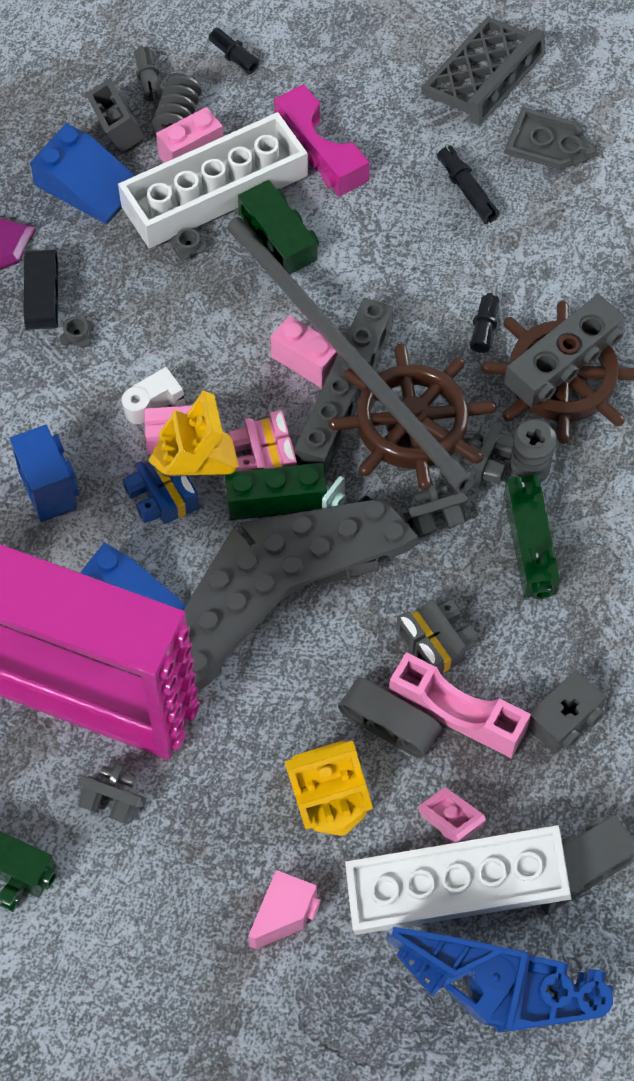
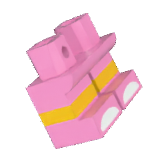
M282 410L270 412V418L255 422L253 419L247 418L245 419V427L229 432L233 439L235 452L250 449L251 455L237 457L238 472L297 465Z

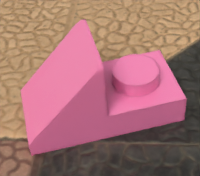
M446 787L418 806L421 816L441 831L446 844L467 841L481 829L486 821L484 814Z

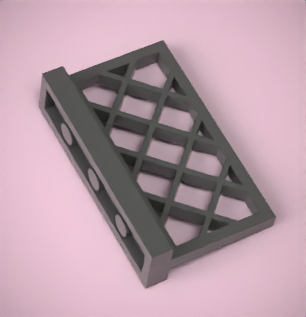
M487 16L421 87L422 94L470 114V122L480 126L546 54L544 31L534 28L528 33ZM489 28L500 32L498 35L484 37ZM508 41H522L519 45L508 47L507 45ZM503 43L504 48L487 50V45ZM483 47L484 52L467 54L472 48ZM506 56V60L503 63L491 65L490 59ZM486 60L487 66L471 69L470 63ZM466 64L467 70L451 73L450 70L454 66ZM490 74L486 81L475 83L474 77ZM470 78L471 84L454 87L453 81ZM447 82L450 83L451 87L442 90L434 88L437 84ZM473 92L468 102L457 98V95Z

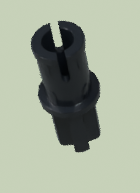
M217 27L212 30L208 39L225 53L226 60L236 63L248 75L258 68L260 60L247 51L240 40L234 41Z
M487 293L481 297L478 314L473 318V325L475 327L469 346L470 349L478 353L489 351L492 331L497 328L495 318L500 300L493 293Z

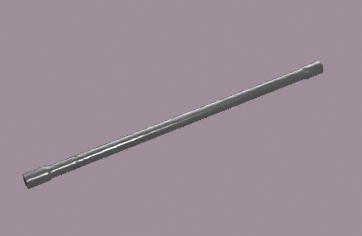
M240 217L233 218L227 226L228 231L241 246L249 251L428 455L458 493L467 492L474 483V479L456 459L449 455L258 240L256 234Z

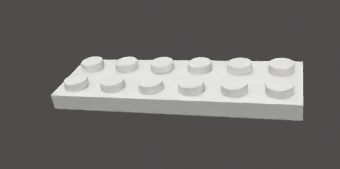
M559 825L345 862L352 929L355 935L389 930L393 926L402 928L571 900Z

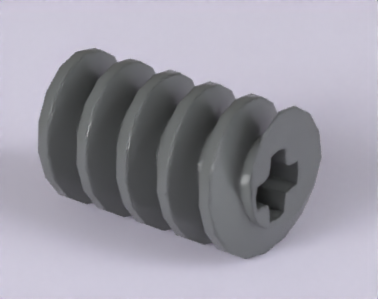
M181 73L168 75V80L165 83V88L151 124L156 133L195 113L199 96L202 93V87L196 80Z
M527 420L516 429L509 466L511 477L539 474L540 482H543L550 473L556 444L555 431L542 420Z

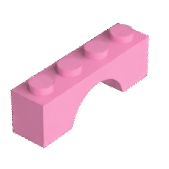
M407 652L390 678L389 692L428 714L436 721L511 759L527 731L530 713L500 698L494 701H486L469 696L445 680L437 667Z

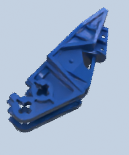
M394 926L387 931L386 940L399 950L396 956L430 996L433 997L440 988L444 987L459 1005L479 1023L494 1026V1032L501 1033L596 1019L605 1016L613 1005V986L605 984L606 973L601 970L588 969V973L578 972L576 984H573V980L567 977L568 964L564 962L528 955L527 952L453 936ZM412 960L414 965H410L409 961ZM425 978H429L430 982L426 983ZM463 978L467 986L468 996L451 983ZM547 986H548L549 991L554 992V998H553V999H552V994L546 992V987H547ZM583 996L585 999L590 1000V1006L589 1002L583 1000Z

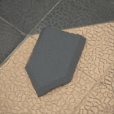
M522 107L504 154L561 170L598 156V151L593 144L588 142L584 136V130L579 123Z

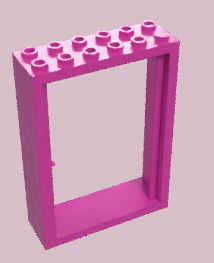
M0 544V697L170 760L174 750L179 751L186 736L184 728L187 721L194 720L200 705L196 697L198 687H195L196 673L193 672L192 643L189 642L188 637L190 627L186 623L185 611Z

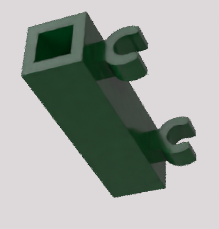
M539 474L506 478L504 497L524 598L533 597L535 599L549 598L557 594L560 576Z
M0 831V880L7 883L0 892V906L14 912L24 891L39 898L44 889H50L57 876V870L52 855Z

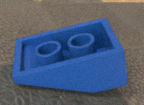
M68 123L64 124L30 162L35 186L106 225L122 208L118 183L135 176L90 135Z
M105 542L80 572L83 575L180 610H184L186 606L185 603L133 559Z

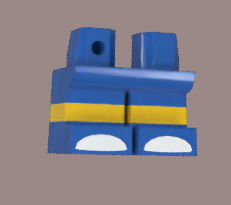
M149 462L135 463L137 472L123 479L124 489L130 499L146 493L148 496L147 499L136 503L137 511L144 523L160 518L163 524H166L200 509L198 493L188 476H164Z

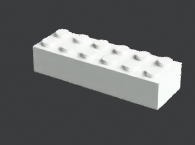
M277 112L118 183L121 207L150 249L170 240L182 229L196 228L237 209L239 194L267 180H270L276 189H281L307 177L308 153Z

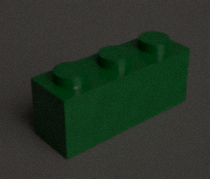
M267 180L238 195L239 215L253 230L258 240L289 274L317 261L319 240L313 230L308 231L303 224L301 215L296 209L292 210L287 204L286 197L280 188L276 189L270 180Z
M323 463L239 471L225 475L230 521L322 509V498L327 493Z

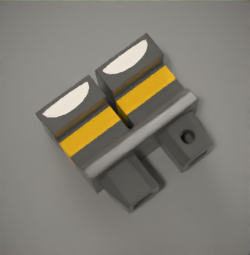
M431 599L424 605V608L412 614L410 611H407L397 616L396 631L412 655L415 653V657L437 667L440 674L445 673L464 661L465 652L477 644L478 635L471 625L467 624L456 631L452 627L451 623L458 620L461 615L453 599L436 604Z

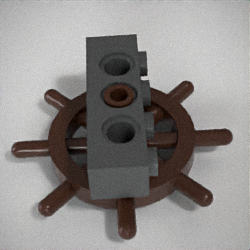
M599 293L571 316H569V304L566 301H560L557 304L556 321L539 324L528 331L513 317H507L503 322L504 327L518 339L513 348L510 362L485 361L481 365V371L485 374L505 375L504 384L514 392L518 399L503 412V419L508 422L513 421L528 409L540 417L557 421V439L562 444L568 443L570 440L571 421L588 418L598 411L617 427L622 426L625 422L624 416L610 405L608 401L613 395L617 380L634 381V368L619 367L617 356L612 348L624 335L623 327L626 317ZM597 359L601 366H584L586 363L588 365L593 364ZM581 378L604 380L595 391ZM572 387L584 399L570 402V388ZM556 389L557 401L550 399L552 395L555 393Z

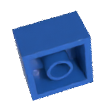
M47 424L10 437L18 472L40 523L77 509L75 496L79 495V490L74 480L76 476L70 461H66L64 458V449L58 434L51 435Z

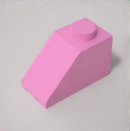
M276 870L248 935L249 947L258 949L303 930L307 919L314 920L321 902L320 899L316 898L317 885Z

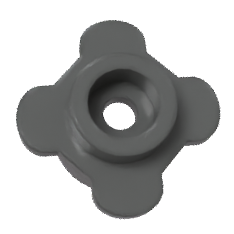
M182 229L171 238V245L177 248L178 257L182 260H187L196 253L201 254L206 251V244L201 242L199 232L195 229Z
M77 316L66 319L63 322L64 333L60 336L61 344L64 346L70 344L79 345L81 348L89 346V335L94 329L93 323Z

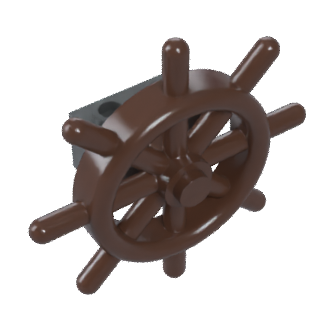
M404 344L396 345L394 351L397 366L386 369L378 375L391 389L401 386L403 396L401 401L433 437L439 440L441 446L450 456L457 452L475 464L481 463L483 454L463 441L467 431L469 416L494 413L497 409L496 403L493 401L467 403L463 391L453 380L465 365L463 358L455 357L441 372L429 366L410 364L407 347ZM351 368L346 369L343 374L345 380L362 390L358 401L357 415L331 418L328 426L333 431L358 428L364 445L371 452L360 465V474L363 476L370 475L380 462L384 461L397 466L399 472L416 470L419 488L428 490L431 487L429 468H437L435 463L390 412L371 413L373 405L376 401H379L378 398ZM414 385L424 386L428 389L421 397H417ZM439 395L444 397L449 405L431 407V404ZM454 418V425L449 432L435 423L434 420ZM385 425L386 431L389 433L384 438L374 426Z

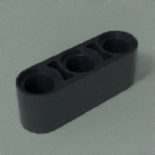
M56 250L25 251L23 310L26 330L58 328V257Z

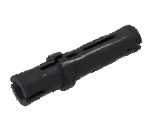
M449 145L448 149L446 146L442 148L437 154V159L448 171L450 181L453 184H457L484 224L496 220L500 212L473 177L471 167L460 159L453 146Z

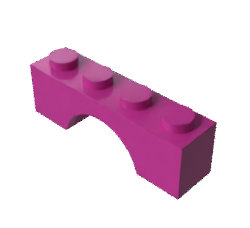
M304 84L274 99V113L278 112L308 153L309 166L318 170L324 184L328 188H332L340 197L369 181L370 162L353 142L343 144L329 142L315 132L314 129L320 123V102Z

